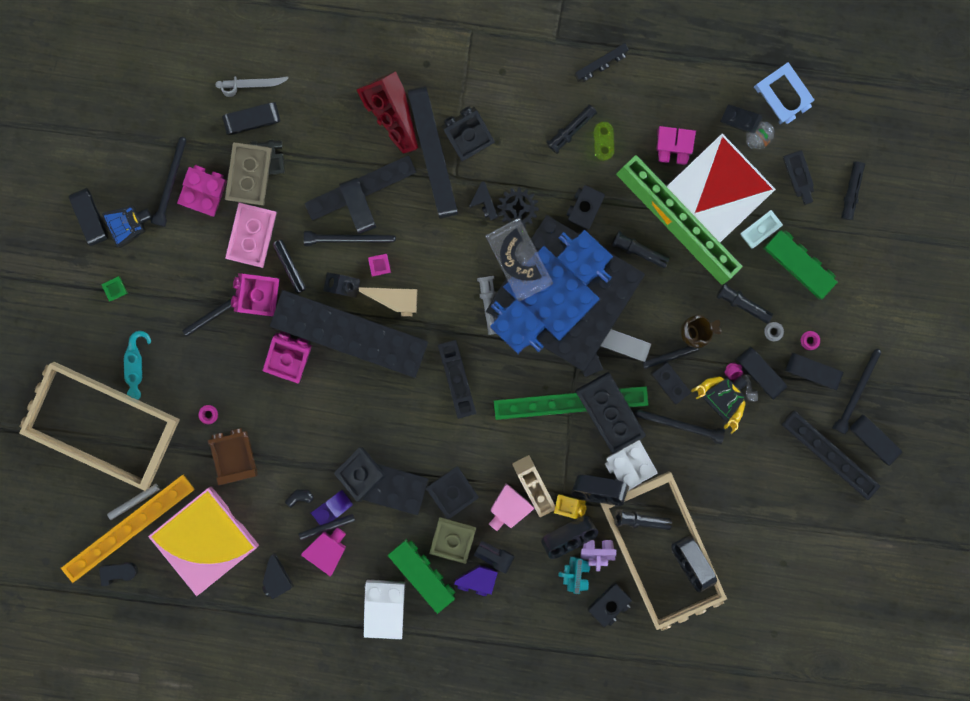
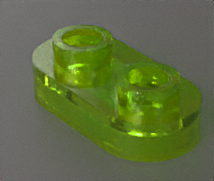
M600 122L594 129L595 155L602 161L609 160L614 154L613 127L608 122ZM606 128L607 134H601L600 129ZM602 147H606L608 149L607 154H603L601 152Z

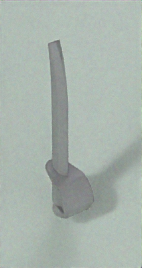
M234 77V80L223 81V83L217 81L215 85L217 88H221L225 96L233 97L237 93V88L276 86L285 82L288 77L237 80V77ZM224 88H233V90L224 91Z

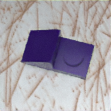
M341 490L311 512L319 525H323L339 517L353 506V503L344 491Z

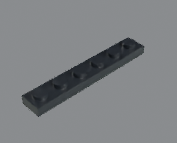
M408 155L358 178V181L366 197L417 172ZM340 187L304 203L312 221L347 206Z

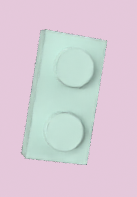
M770 210L740 233V235L750 248L753 249L783 224Z

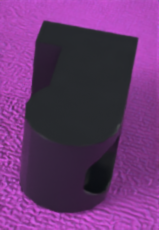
M126 562L100 566L101 586L112 584L114 579H123L125 581L133 579L138 573L136 564Z

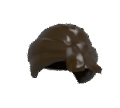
M702 315L691 316L682 324V339L691 347H704L711 341L714 333H722V329L719 328L720 320L710 323Z

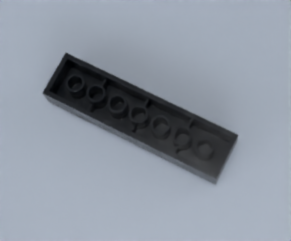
M282 290L270 327L414 378L418 374L429 341Z

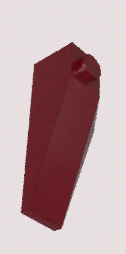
M396 71L357 89L368 112L372 111L378 118L377 123L387 129L390 139L403 154L416 150L418 144L405 90Z

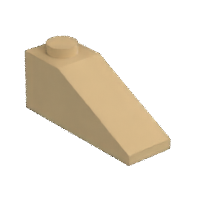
M359 288V292L396 312H401V316H412L413 313H417V289Z
M528 455L512 463L539 517L554 511L555 504L530 456Z

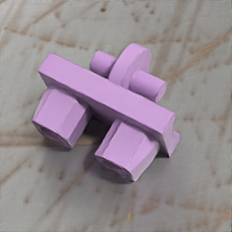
M594 540L585 543L583 549H581L580 559L589 560V566H596V571H600L601 566H608V560L615 561L616 550L614 549L613 541H602V549H595Z

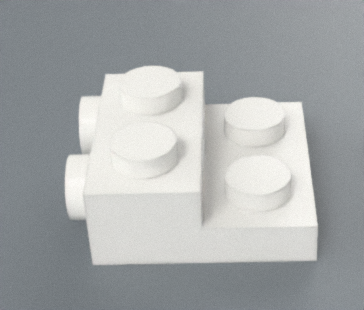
M640 440L606 457L608 462L605 465L609 473L614 472L617 478L615 480L628 484L629 490L658 474Z

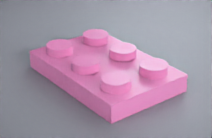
M239 203L225 259L263 268L277 212Z

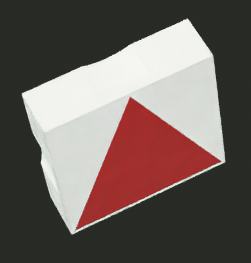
M723 134L712 142L687 168L666 186L719 242L776 190Z

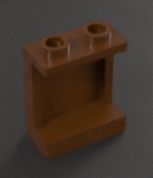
M241 428L230 431L231 435L223 436V433L211 435L212 439L208 440L218 475V485L258 475L247 431L242 432Z

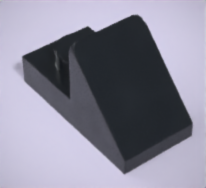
M483 181L480 183L469 208L484 203L485 206L482 207L485 218L489 217L490 221L498 219L486 183Z

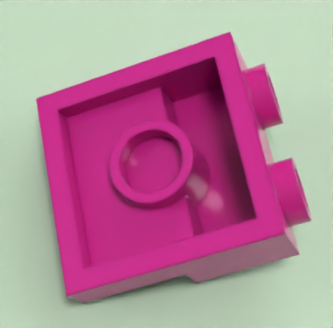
M194 165V168L189 167L177 204L214 217L227 183L223 179L224 175L212 172V175L205 173V168Z
M238 273V277H235L233 287L236 288V296H232L231 307L234 308V312L273 316L276 309L279 279Z
M276 332L272 338L263 371L299 384L312 345L308 344L309 341L307 339H294L287 332Z

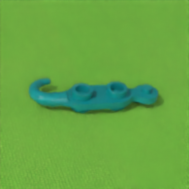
M136 331L130 336L128 348L124 355V378L130 387L127 395L137 400L141 397L138 385L142 381V357L136 346V339L142 336L146 338L148 344L151 343L150 336L144 331Z

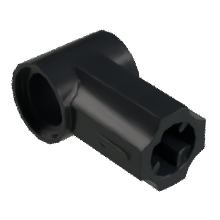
M482 540L474 556L491 564L493 568L505 574L515 558L513 554L503 549L499 550Z

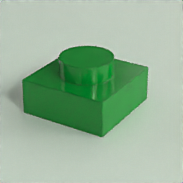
M120 276L101 284L109 302L128 294Z

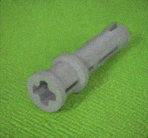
M494 276L477 278V281L480 282L481 294L479 295L484 303L488 335L496 334L490 328L496 318L486 313L487 308L497 294L494 291Z

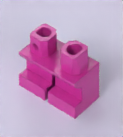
M659 126L656 147L658 161L669 163L670 153L677 154L676 164L687 165L689 155L693 152L696 131L677 130V128Z

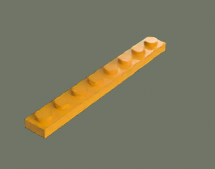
M183 474L61 568L62 571L74 583L195 490Z

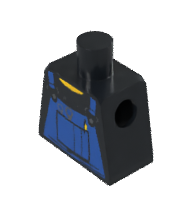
M135 206L102 213L118 248H122L146 231L143 223L152 219L148 209L137 212Z

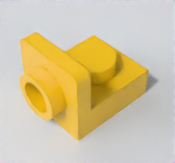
M558 495L554 513L577 519L586 512V500Z

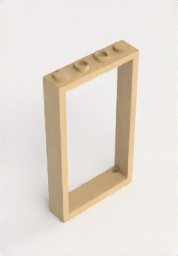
M56 362L46 365L42 373L44 378L35 388V393L37 394L34 400L32 399L28 404L27 410L29 412L27 417L22 419L19 426L21 427L20 434L144 491L148 490L180 419ZM56 372L167 422L143 479L32 428Z
M670 471L641 483L628 491L625 501L665 483H669L692 538L696 541L715 573ZM600 503L656 630L661 629L663 631L670 628L674 622L682 623L688 620V616L692 614L700 615L706 612V608L710 606L715 608L724 604V600L727 597L717 577V583L714 585L717 594L658 620L609 508L615 505Z

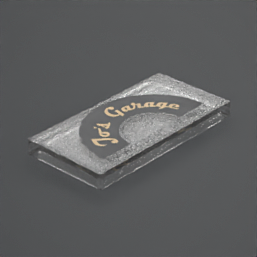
M520 218L485 235L518 301L553 284Z

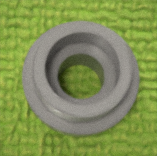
M771 322L765 327L764 333L768 340L778 341L783 337L784 329L781 324ZM772 328H775L777 330L776 335L771 334L770 331Z

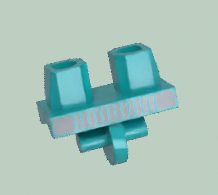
M570 556L569 565H565L564 572H559L558 576L564 577L563 584L567 585V591L580 594V591L588 590L589 582L587 579H581V573L590 571L589 562Z

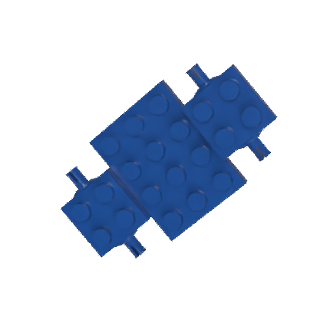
M584 230L573 240L565 233H562L559 239L567 246L558 256V259L543 246L534 255L535 257H532L524 265H536L542 278L533 281H522L513 277L503 288L515 301L505 309L497 301L491 306L499 315L490 328L517 354L530 344L540 352L544 346L536 338L545 328L560 341L600 300L587 285L598 275L606 283L612 278L604 271V268L613 256L587 231Z

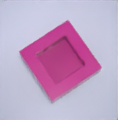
M387 254L368 258L372 277L391 273Z

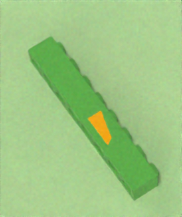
M637 155L616 174L721 285L730 280L743 267Z

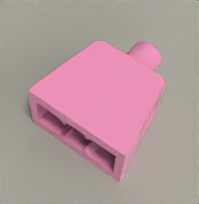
M506 483L490 509L496 516L489 525L496 531L504 523L512 528L534 509V506Z

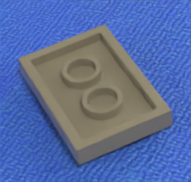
M233 142L225 200L264 206L272 148Z

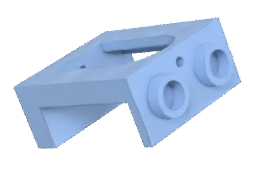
M786 63L754 86L758 93L761 92L780 119L779 124L784 121L786 124L790 123L796 118L794 114L800 110L804 113L812 107L810 103L814 101V98L789 63ZM783 75L786 76L801 99L800 106L796 110H787L769 86Z

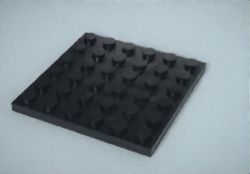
M546 215L530 240V245H527L518 262L525 265L543 246L558 259V256L567 246L559 239L560 235L565 233L573 240L580 234ZM611 254L613 258L604 268V271L612 278L606 283L598 275L587 285L600 300L560 341L546 328L536 338L545 349L583 372L586 371L645 276V273ZM508 275L486 310L487 314L496 319L499 314L491 308L494 302L497 301L505 309L515 301L503 288L513 278L511 275Z

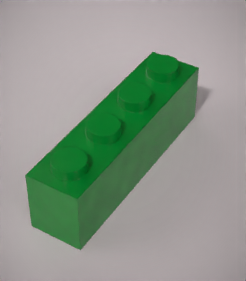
M782 230L778 231L763 249L818 299H823L838 283L835 280V274L829 269L825 271L820 266L822 263L814 256L811 258L806 253L808 250L799 243L797 245L792 240L794 237L786 230L784 232Z
M405 539L388 553V557L438 614L455 600L454 593L456 592L449 584L445 585L441 579L443 577L436 569L434 571L429 566L431 563L427 557L419 555L416 551L418 547L412 540L408 542Z

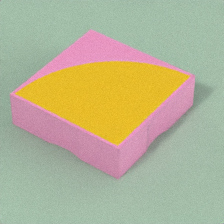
M212 486L207 488L148 536L196 596L259 546L243 524L234 518L229 507Z

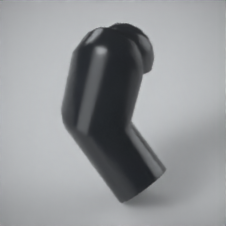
M297 489L286 499L285 503L292 508L298 501L312 502L314 495L307 489Z

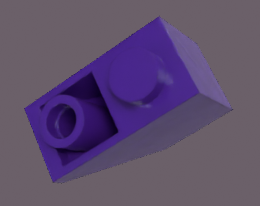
M478 565L457 577L454 585H458L457 588L463 591H468L469 589L476 590L478 595H492L498 570Z

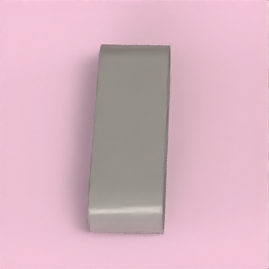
M611 329L601 346L645 362L651 343Z

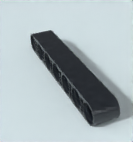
M423 86L407 90L439 219L458 215L427 88Z

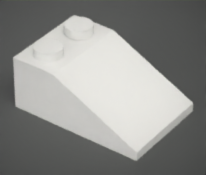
M366 581L364 637L402 639L405 582Z

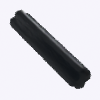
M283 240L275 241L273 246L296 293L304 291L306 288Z

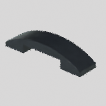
M453 340L439 344L438 348L457 418L460 419L476 414L457 341Z

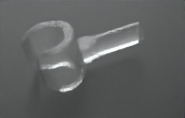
M745 375V381L748 383L746 385V399L748 401H757L758 391H752L749 375Z

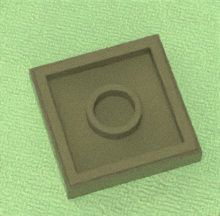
M439 517L429 554L466 564L476 527Z

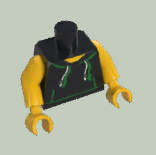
M738 376L733 382L726 377L709 378L691 390V392H698L696 399L702 397L725 422H728L724 425V429L731 426V434L738 429V423L743 416L745 408L744 399L746 398L740 390L748 384L743 377Z

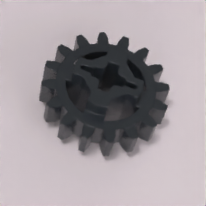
M518 187L515 192L513 188H510V194L504 192L505 199L499 198L502 205H497V208L502 209V211L498 213V216H504L502 222L508 221V227L515 224V229H518L521 224L523 228H526V222L532 224L531 217L537 218L534 211H539V208L534 207V205L538 203V200H532L534 194L528 195V189L521 192V188ZM515 196V200L511 204H506L509 198ZM522 196L530 202V205H526L522 201ZM519 199L520 206L523 207V210H520V213L517 217L516 210L512 207L516 206V203ZM506 211H510L514 215V220L507 216ZM530 212L526 219L521 220V216L524 213Z

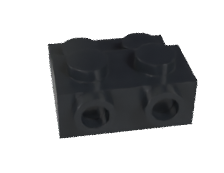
M470 106L460 111L461 115L456 118L451 116L445 119L444 125L441 126L461 161L468 159L495 143L477 109Z

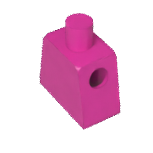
M338 527L331 535L323 532L301 556L331 577L346 548L340 543L346 533Z

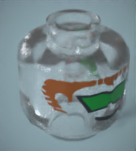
M761 121L755 134L746 132V142L753 149L763 150L774 140L775 130L770 123Z

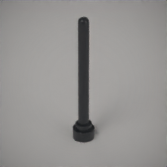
M180 137L178 140L158 212H155V216H152L150 222L152 224L162 227L166 226L167 215L165 213L185 148V137Z
M304 231V246H312L316 242L393 243L396 241L395 235H316L312 231Z
M880 349L873 351L841 419L835 421L832 426L834 430L846 435L849 429L848 420L881 355Z
M639 409L634 412L635 416L710 437V440H714V443L722 444L724 439V429L710 430Z

